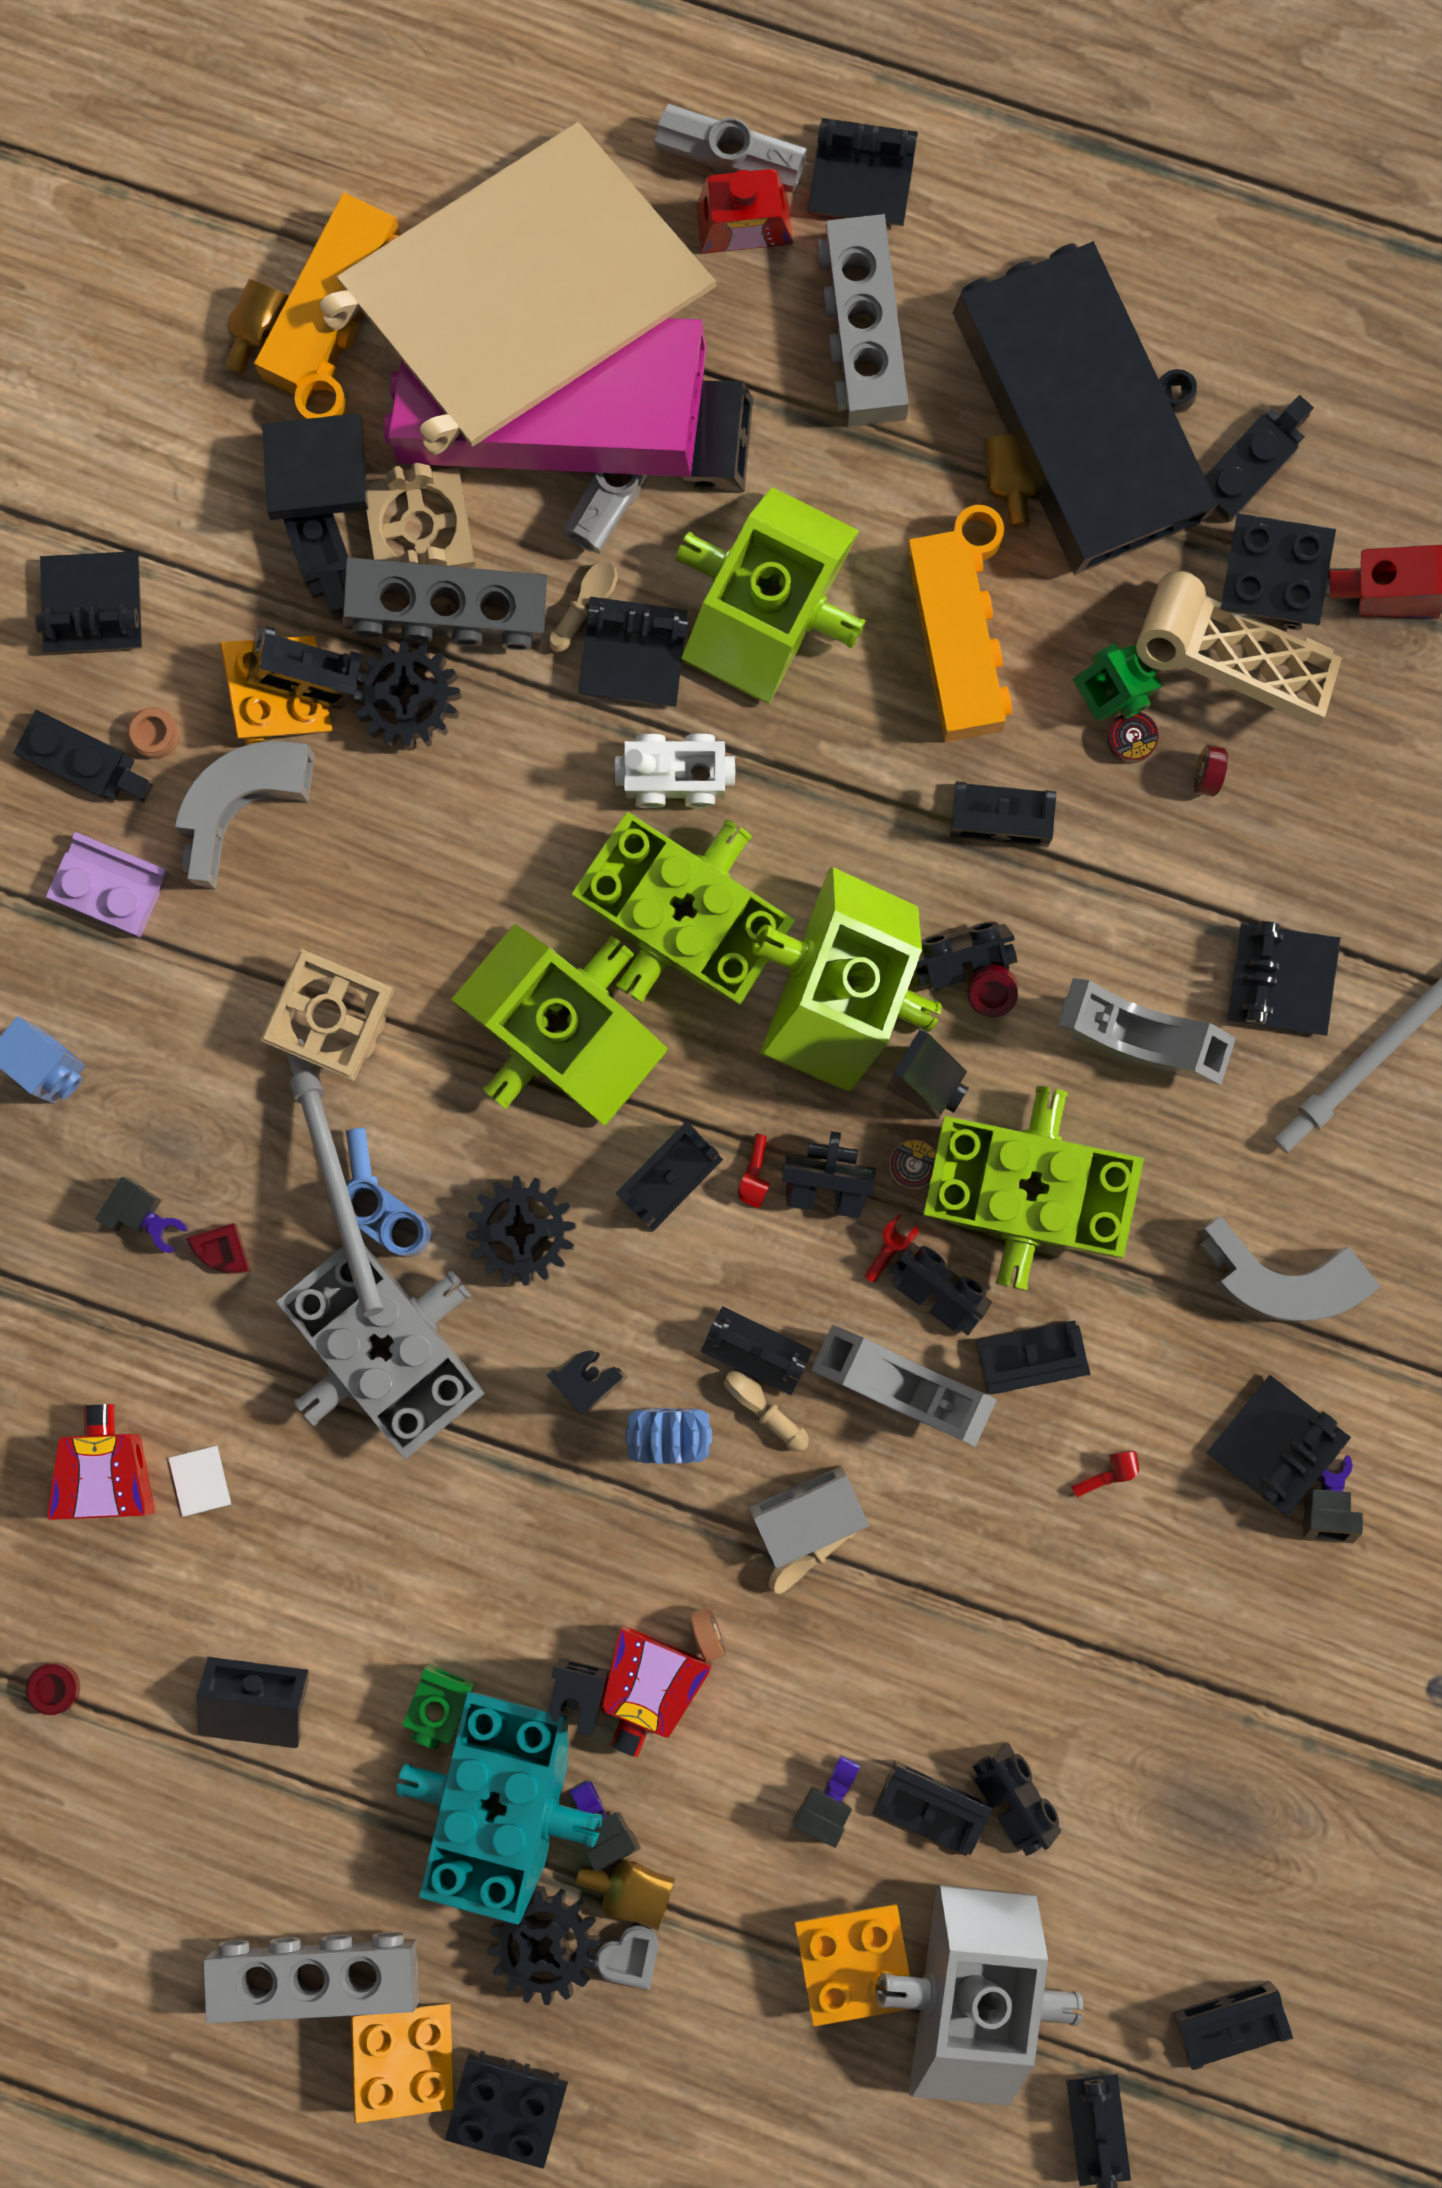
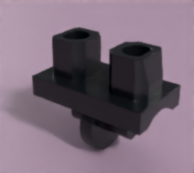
M831 1131L829 1145L809 1142L807 1157L786 1154L782 1182H787V1206L805 1210L813 1209L817 1187L836 1190L833 1212L841 1216L858 1218L865 1204L866 1197L873 1194L876 1168L856 1165L859 1150L839 1147L841 1132Z

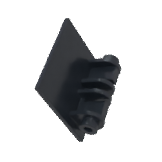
M822 118L818 132V147L807 212L843 218L885 214L886 224L904 226L918 132Z
M1237 513L1220 610L1283 620L1282 627L1290 630H1301L1303 623L1319 626L1336 529Z
M138 551L40 556L42 613L36 614L35 623L37 632L43 634L44 654L142 648Z
M590 596L578 694L676 707L682 663L681 658L683 655L684 639L686 640L688 630V610Z
M1260 921L1259 925L1241 923L1227 1021L1328 1036L1341 937L1279 928L1280 924L1269 921Z
M1269 1375L1206 1453L1288 1517L1349 1442L1351 1436L1337 1426L1338 1423L1324 1411L1319 1413Z
M481 2050L479 2055L469 2052L445 2140L544 2169L568 2081L559 2079L560 2073L558 2072L552 2074L534 2069L533 2074L528 2073L530 2064L525 2063L523 2071L513 2069L514 2059H510L507 2067L503 2066L504 2059L485 2054L486 2051Z

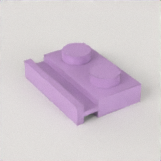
M74 832L73 842L68 853L66 852L46 898L141 938L160 895L159 890L164 879H167L169 872L159 866Z

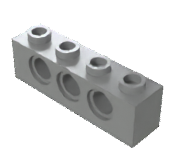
M885 214L826 221L825 239L817 240L820 270L829 269L831 286L823 287V300L826 317L835 316L837 333L829 334L831 363L841 364L843 381L834 382L837 411H846L848 427L907 420L909 402ZM858 267L865 270L868 276L861 281H851L843 273L849 268ZM857 314H865L872 318L874 324L869 328L859 329L854 327L849 322V319ZM863 361H871L880 368V371L874 376L867 377L860 375L855 370V366Z
M384 1932L372 1935V1942L352 1943L351 1935L322 1937L321 1945L301 1946L300 1938L274 1939L269 1941V1947L249 1948V1941L245 1940L219 1943L218 1950H213L204 1959L206 2024L414 2012L419 2004L417 1939L403 1940V1933ZM357 1961H365L371 1964L376 1971V1982L363 1985L355 1981L351 1974V1965ZM305 1964L318 1966L324 1974V1985L313 1988L304 1984L300 1977V1967ZM263 1967L268 1970L273 1979L272 1988L269 1990L256 1989L249 1980L250 1968Z

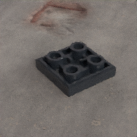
M360 413L262 424L266 505L270 520L369 510L364 428Z

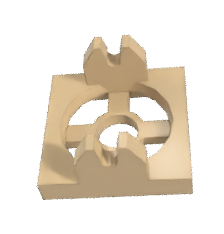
M414 463L411 470H403L400 466H396L386 473L387 479L367 482L369 510H366L374 560L463 568L476 566L459 467L432 471L429 465ZM421 489H427L441 495L451 505L453 512L435 515L431 509L424 507ZM406 492L409 509L403 514L400 521L383 524V516L388 505L398 495ZM425 514L433 520V530L428 537L414 539L407 534L406 523L413 515ZM455 529V534L446 549L430 546L437 538L439 531ZM404 538L409 544L415 546L416 552L408 550L401 556L397 555L387 544L386 540Z
M300 949L260 1041L351 1081H355L365 1057L369 1058L376 1048L375 1041L378 1034H381L384 1030L386 1020L384 1013L395 989L304 949ZM328 977L334 978L327 994L318 995L313 999L304 996L306 985L313 980ZM349 985L356 989L363 1000L366 1015L365 1022L347 1015V1009L342 1000ZM331 1000L340 1007V1020L332 1028H320L313 1021V1009L321 1001ZM297 1011L306 1014L307 1022L311 1026V1031L305 1044L299 1041L291 1026V1021ZM342 1029L358 1036L352 1044L340 1051L320 1052L324 1040L329 1034H335Z

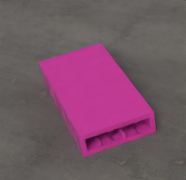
M666 319L472 447L460 433L452 444L438 455H433L424 446V437L421 435L420 427L430 418L445 415V413L401 360L400 369L394 370L391 376V396L394 400L393 413H387L384 419L386 444H391L398 464L422 463L440 466L691 477L707 351L702 319Z

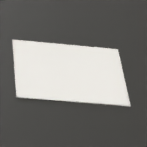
M218 1446L169 1458L182 1517L231 1505Z

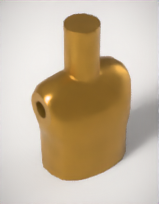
M248 280L236 307L228 318L227 328L229 333L235 338V342L226 361V367L243 374L253 348L263 347L289 297L288 295L255 280Z
M1013 434L989 437L984 441L987 458V491L993 497L1007 498L1011 528L1026 527L1030 524L1027 497L1036 495V488L1030 470Z
M621 1859L616 1862L610 1874L603 1871L595 1872L593 1868L582 1865L576 1885L603 1893L602 1908L605 1915L625 1922L638 1923L659 1931L675 1878L655 1872L638 1862Z

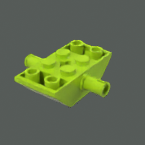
M771 487L751 512L732 549L730 548L727 552L688 532L683 539L685 545H680L675 561L682 562L714 578V581L702 604L681 660L769 705L807 632L811 633L815 629L853 649L858 640L856 638L857 636L860 637L866 620L859 619L828 603L827 594L858 537L859 530ZM772 583L779 585L778 595L766 596L762 594L760 587L768 589Z
M627 811L571 894L613 929L636 943L640 949L621 980L615 985L628 995L636 981L640 978L630 993L632 995L631 998L640 1003L644 1002L645 996L666 966L668 968L673 967L697 984L741 1005L770 961L752 954L753 943L761 944L763 942L755 938L758 931L766 924L771 926L772 929L787 935L796 922L795 919L730 878L731 876L728 871L746 844L753 838L749 832L741 827L732 842L728 844L737 831L736 823L726 819L723 827L703 856L699 854L696 856ZM686 902L692 903L693 912L696 916L693 919L685 916L680 922L675 920L676 914L673 907L677 904L683 905Z
M834 867L828 869L802 941L772 929L771 926L766 924L760 928L755 937L763 942L761 944L753 943L752 954L786 967L790 972L761 1048V1055L839 1089L851 1091L888 1044L897 1018L920 1027L926 1032L931 1031L939 1020L930 1016V1014L933 1012L940 1015L941 1003L929 1000L908 990L922 952L919 907ZM847 979L851 980V986H849Z
M514 924L451 999L452 1002L510 1048L508 1053L511 1057L487 1086L482 1088L493 1100L495 1099L504 1109L507 1110L510 1107L511 1102L534 1075L538 1078L542 1075L603 1126H606L668 1052L669 1049L608 995L609 992L606 988L630 959L632 960L635 957L632 951L625 945L620 949V941L610 935L607 938V942L584 969L579 967L576 969L549 946L517 924ZM565 1012L569 1013L567 1022L570 1026L565 1031L549 1032L551 1029V1025L547 1020L549 1015L553 1013L560 1017Z
M1036 1086V1096L1029 1129H1024L1023 1132L944 1115L923 1216L954 1225L1000 1235L1001 1239L1005 1240L998 1279H996L995 1284L1004 1287L1010 1286L1013 1269L1016 1267L1013 1289L1028 1291V1280L1035 1247H1041V1244L1065 1250L1124 1258L1144 1158L1062 1141L1063 1138L1058 1135L1068 1092L1060 1089L1053 1091L1050 1109H1048L1047 1105L1051 1087ZM1031 1176L1038 1178V1185L1044 1188V1194H1038L1033 1201L1026 1199L1027 1191L1019 1189V1182H1026Z

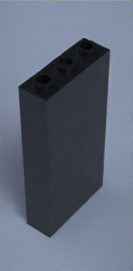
M1094 241L1077 247L1075 243L1064 245L1055 250L1047 260L1034 265L1030 260L1021 262L1010 268L1005 273V276L990 282L988 278H981L969 283L961 290L952 313L1008 434H1013L1032 475L1036 494L1074 575L1201 524L1209 518L1218 504Z

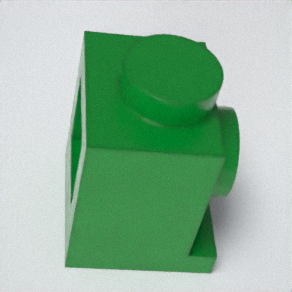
M429 1664L423 1669L421 1679L402 1726L412 1730L410 1739L414 1742L432 1749H438L441 1742L450 1745L454 1741L460 1725L467 1692H473L476 1682ZM430 1702L442 1704L445 1710L442 1719L432 1720L429 1718L426 1708Z

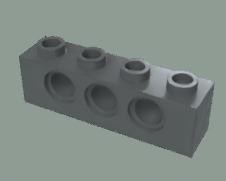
M347 557L342 629H352L353 635L363 638H379L382 636V632L402 633L404 640L412 642H429L432 640V636L450 637L452 638V643L461 646H479L482 644V640L502 642V647L505 649L529 650L531 649V644L539 645L544 635L547 575ZM387 593H398L405 598L408 606L400 612H391L382 605L380 599ZM438 597H447L455 603L457 612L451 616L438 615L432 609L430 602ZM488 601L498 602L504 607L506 617L497 621L490 620L483 615L480 606Z

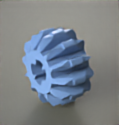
M647 1408L637 1409L628 1416L626 1444H628V1457L635 1462L657 1464L701 1462L709 1456L710 1443H712V1427L709 1424V1414L701 1409Z

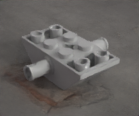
M365 1246L383 1306L381 1313L366 1317L361 1309L344 1248L341 1247L276 1301L329 1366L327 1368L329 1373L301 1397H297L294 1403L300 1411H306L319 1400L317 1405L304 1414L305 1418L315 1426L319 1423L320 1419L348 1396L351 1399L355 1398L406 1460L485 1394L460 1357L437 1330L439 1328L437 1322L466 1298H470L472 1294L465 1285L461 1284L446 1297V1294L461 1282L454 1272L450 1271L446 1277L418 1300L415 1297L411 1298L392 1274ZM377 1337L381 1339L392 1337L394 1343L389 1347V1350L393 1356L389 1360L385 1357L375 1358L373 1355V1351L376 1348L374 1341Z
M937 1884L925 1975L923 1978L896 1976L889 1973H881L879 1975L877 1984L885 1986V1990L876 1989V2001L879 2008L894 2007L920 2010L909 2095L911 2097L1010 2105L1035 2065L1040 2021L1065 2023L1072 2026L1080 2024L1082 2015L1073 2013V2009L1083 2010V1999L1080 1992L1044 1990L1048 1955L1037 1896L1025 1893ZM986 1994L985 1999L980 2000Z

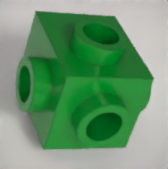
M1112 644L1102 649L1090 658L1093 664L1073 678L1075 685L1097 722L1121 713L1125 719L1137 715L1151 705L1148 697L1163 687L1161 680L1156 674V669L1143 663L1138 656L1137 644L1119 649L1117 644Z

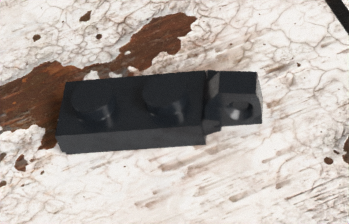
M1301 395L1281 415L1273 408L1265 415L1262 414L1205 475V479L1218 504L1215 509L1228 521L1232 522L1236 518L1237 513H1240L1296 453L1299 448L1298 445L1305 438L1297 429L1307 420L1314 407Z
M334 513L283 519L306 587L310 589L313 598L325 596L334 620L342 618L345 567L347 557L349 558Z
M35 710L13 752L17 757L102 799L107 797L115 800L119 791H122L145 802L153 784L148 782V779L130 771L135 761L127 757L124 752L38 710Z

